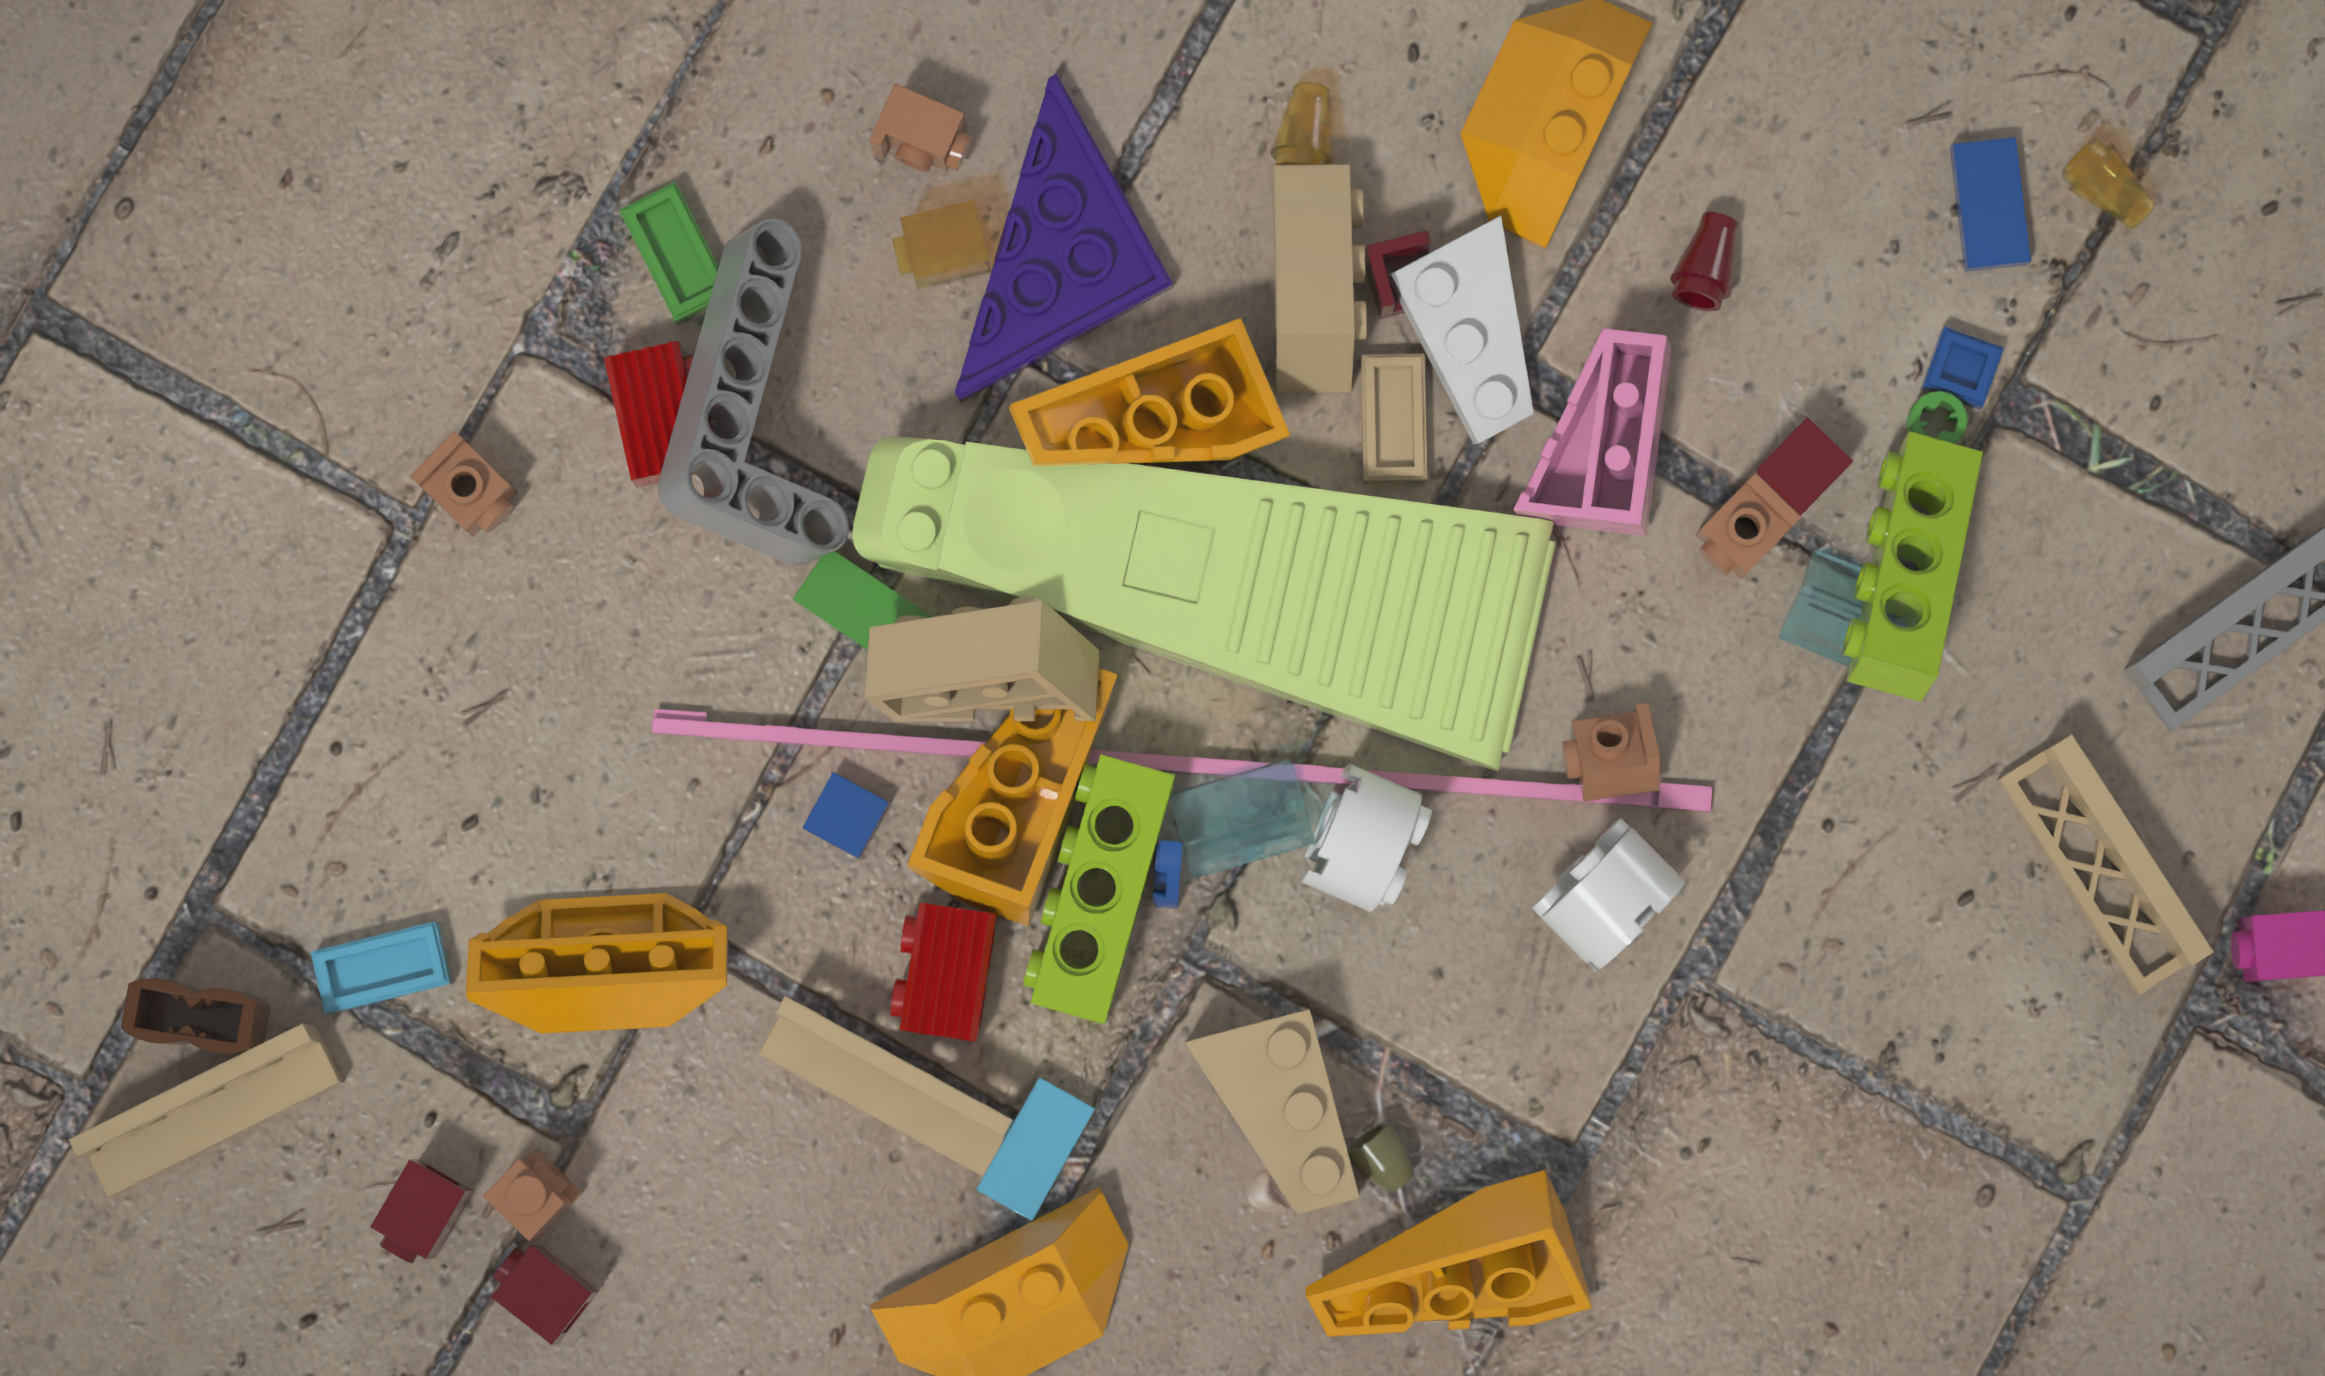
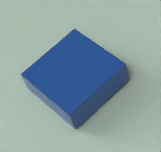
M1943 327L1939 333L1920 389L1927 392L1943 391L1950 393L1959 399L1962 404L1981 410L1985 404L2004 348Z
M832 772L802 828L860 860L890 803Z

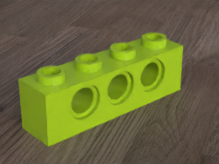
M1911 431L1908 432L1897 453L1887 451L1877 481V488L1886 490L1883 507L1876 506L1874 508L1865 540L1866 543L1875 545L1871 563H1863L1854 590V599L1863 601L1860 619H1851L1842 648V655L1851 657L1847 682L1922 702L1937 679L1983 455L1982 451ZM1910 502L1921 504L1931 515L1917 512ZM1898 558L1911 560L1918 566L1920 571L1906 568ZM1886 613L1895 614L1903 618L1908 628L1892 623Z
M1100 754L1097 766L1085 763L1075 800L1086 803L1080 828L1068 825L1058 858L1059 863L1069 865L1062 890L1050 887L1040 924L1051 927L1045 952L1036 949L1032 950L1023 981V986L1034 989L1030 1001L1031 1004L1104 1025L1107 1022L1176 775ZM1107 807H1122L1132 817V834L1123 843H1109L1098 833L1097 819L1100 813ZM1092 868L1104 869L1114 878L1116 891L1112 900L1107 904L1093 905L1082 897L1079 884L1081 877L1087 870ZM1072 931H1086L1095 938L1098 944V955L1092 964L1078 967L1070 964L1065 959L1062 952V943L1066 935Z

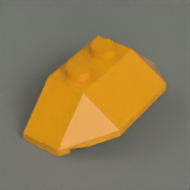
M1583 0L1514 20L1460 132V138L1483 202L1488 222L1501 216L1504 231L1546 250L1653 23L1604 0Z
M668 893L538 900L504 919L489 933L482 932L469 939L466 978L467 1000L540 1034L670 1027L727 987V926L715 919L711 921L697 909Z
M1100 1187L870 1304V1308L899 1363L935 1376H1027L1104 1335L1129 1244Z

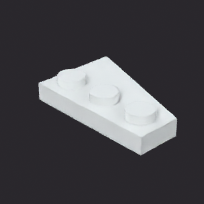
M1501 216L1388 275L1393 291L1473 444H1479L1534 414Z

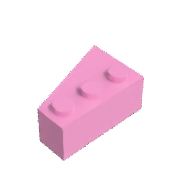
M1602 329L1567 400L1568 404L1552 437L1548 438L1540 454L1541 459L1525 491L1521 493L1513 509L1517 516L1550 520L1554 522L1555 526L1647 536L1672 352L1667 335Z

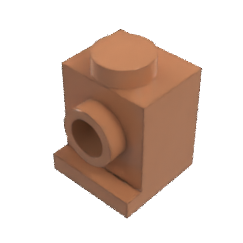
M895 83L872 132L869 143L873 154L885 158L889 147L897 150L894 158L913 169L929 173L931 166H935L947 172L948 168L956 171L960 169L969 150L972 136L964 133L967 128L965 113Z
M455 431L410 475L472 537L481 528L486 533H489L500 525L512 511L513 505L509 500L517 493ZM471 475L475 477V491L467 497L458 496L455 492V484L462 476Z
M1755 473L1697 532L1696 536L1704 543L1699 548V551L1721 574L1727 576L1733 571L1742 579L1799 521L1801 516ZM1742 517L1752 519L1757 526L1756 536L1752 539L1739 537L1735 531L1737 519Z
M1648 703L1637 704L1635 712L1572 721V740L1562 741V754L1567 779L1579 778L1583 802L1659 791L1660 754Z
M535 1149L527 1158H518L482 1197L528 1241L539 1240L583 1192L538 1149Z

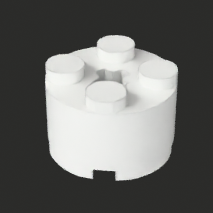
M1349 763L1344 768L1340 777L1351 782L1348 788H1345L1343 795L1331 791L1304 856L1315 862L1313 871L1301 870L1298 880L1305 885L1372 912L1378 904L1382 906L1385 903L1393 905L1407 875V869L1400 867L1399 864L1409 844L1412 843L1417 846L1420 843L1428 827L1432 810L1421 806L1422 795Z
M1621 818L1594 843L1595 847L1586 855L1582 853L1555 880L1556 883L1532 907L1540 916V919L1595 972L1597 969L1600 970L1630 944L1644 930L1642 927L1656 912L1659 914L1686 883Z

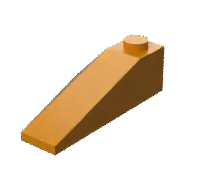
M1241 318L1012 403L1009 406L1033 466L1232 460L1290 436V432Z
M1098 668L1096 721H1075L1072 709H1036L1035 721H1015L1014 710H1010V715L984 745H980L970 757L969 764L947 790L944 789L930 805L907 867L969 906L1030 927L1068 823L1085 763L1088 764L1118 674Z
M1545 1170L1483 1187L1305 1287L1306 1298L1327 1337L1404 1333L1412 1326L1413 1322L1443 1320L1448 1321V1330L1470 1329V1319L1507 1317L1509 1327L1528 1326L1592 1308L1590 1294L1565 1210Z

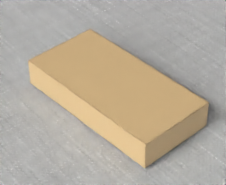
M1425 354L1361 355L1363 483L1427 482Z

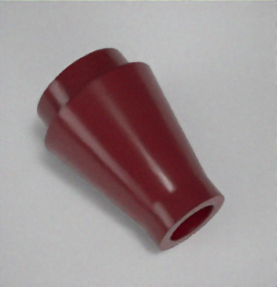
M1705 212L1702 214L1695 234L1670 276V280L1674 285L1672 296L1676 301L1701 311H1717L1721 308L1723 299L1731 296L1735 236L1739 225L1735 219L1717 212Z

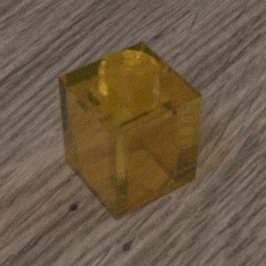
M975 200L900 217L904 235L892 238L901 275L913 272L918 290L991 273Z

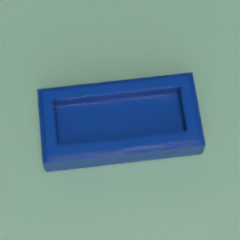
M2016 137L1952 144L1950 156L1964 271L2028 265L2031 262Z

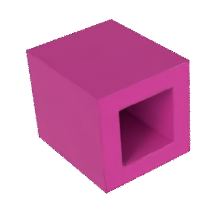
M2325 910L2255 915L2238 919L2239 931H2233L2231 935V954L2235 969H2243L2244 982L2325 976Z

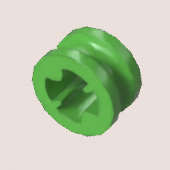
M1943 391L1930 392L1920 397L1909 410L1906 419L1907 433L1911 431L1955 444L1965 433L1968 422L1967 413L1962 402L1954 395ZM1940 406L1950 413L1945 421H1953V428L1951 432L1942 430L1936 437H1932L1923 430L1928 425V422H1920L1921 412L1932 413Z

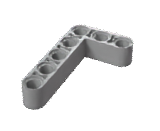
M771 218L762 220L734 236L727 242L723 250L660 474L658 493L661 503L674 516L787 564L798 566L833 553L842 547L848 537L849 522L844 510L832 499L745 462L801 258L802 246L799 236L793 227L783 220ZM756 244L762 247L766 253L767 263L762 261L758 255ZM740 300L750 309L752 321L743 314ZM724 357L734 366L736 379L730 376L726 370ZM708 415L713 417L718 423L720 437L711 430L708 423ZM692 473L697 475L702 481L704 496L699 494L694 488ZM748 496L758 506L760 512L759 519L749 509ZM804 520L813 529L814 542L805 533Z

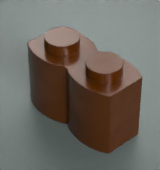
M157 978L140 979L128 983L121 1029L128 1035L145 1042L167 1045L192 1044L209 1052L240 1055L265 1042L271 1005L255 995L241 991L221 988L200 990L182 982Z

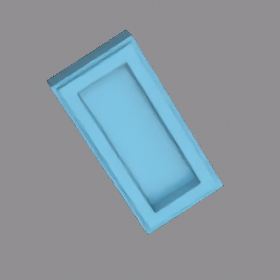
M436 921L311 951L324 1013L328 1015L453 984L439 922Z
M1039 1077L976 1190L1033 1221L1095 1108Z

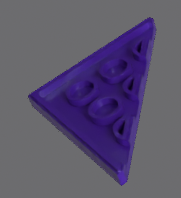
M1057 74L1048 78L1044 98L1023 161L1020 178L970 338L967 355L955 388V395L960 403L1173 288V282Z

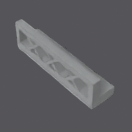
M2325 525L2124 669L2125 673L2169 732L2325 621V604L2308 615L2310 600L2325 603V593L2311 591L2314 568L2325 559ZM2302 576L2301 589L2287 587ZM2275 595L2299 598L2296 623L2286 632L2260 628L2263 604ZM2251 613L2250 626L2236 624ZM2225 631L2248 635L2245 661L2235 669L2209 665L2212 640ZM2259 637L2275 639L2257 652ZM2200 650L2199 663L2185 661ZM2173 668L2197 672L2194 698L2177 711H2174L2154 682ZM2207 674L2224 676L2205 690Z

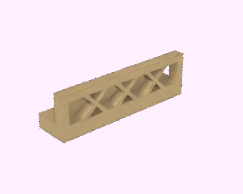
M2072 734L2060 739L1997 780L2136 995L2143 994L2180 969L2193 966L2214 952ZM2046 764L2061 785L2056 811L2033 806L2018 784L2019 781ZM2068 799H2070L2080 816L2066 813ZM2040 816L2054 819L2051 833ZM2064 822L2088 827L2096 839L2091 865L2068 860L2060 849L2059 842ZM2104 853L2115 870L2101 867ZM2075 870L2089 873L2086 887ZM2099 875L2122 880L2128 888L2131 897L2126 919L2103 914L2095 903L2094 897ZM2139 907L2150 924L2136 921ZM2110 924L2124 927L2121 941ZM2134 929L2157 934L2172 956L2171 959L2144 976L2129 955Z
M784 996L776 1011V1014L779 1016L758 1053L760 1056L982 1177L985 1175L1015 1120L799 1002Z
M302 1023L69 1139V1142L76 1157L89 1158L107 1198L114 1197L344 1082L317 1026Z

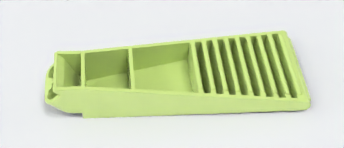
M887 436L880 439L871 451L852 532L854 546L858 553L869 561L879 563L878 567L945 582L1006 604L1022 597L1040 599L1046 602L1071 626L1497 771L1500 767L1502 754L1510 752L1556 542L1550 540L1554 522L1539 518L1129 463L1033 466L1027 450L972 442H966L963 445L946 440Z

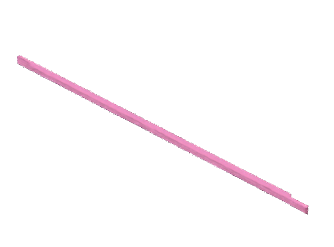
M654 709L652 733L957 757H971L981 744L984 745L986 743L802 729L773 725L707 722L706 712ZM1092 750L1088 762L1090 765L1097 766L1100 754L1163 772L1349 785L1351 782L1340 777L1344 768L1317 765H1292ZM1366 770L1410 790L1583 802L1580 785L1575 784L1565 785ZM1660 783L1659 793L1645 792L1585 801L1583 803L1710 812L1712 787Z

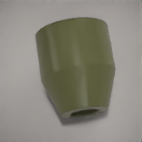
M1388 1121L1382 1122L1368 1130L1347 1149L1348 1155L1365 1178L1389 1193L1405 1185L1414 1176L1407 1146Z

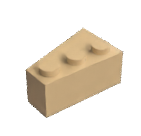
M1350 164L1274 165L1276 394L1351 393L1354 340L1366 339L1367 311L1366 301H1354L1353 283H1365L1364 245H1352V227H1363V189H1351Z
M1017 598L1010 601L1007 606L988 609L971 606L959 607L954 609L950 615L930 618L915 615L902 616L897 618L895 623L869 627L864 698L894 722H975L976 710H1014L1015 721H1035L1036 709H1072L1075 721H1096L1099 649L1047 605L1046 602L1036 598Z
M1310 1009L1184 1042L1296 1215L1360 1198Z

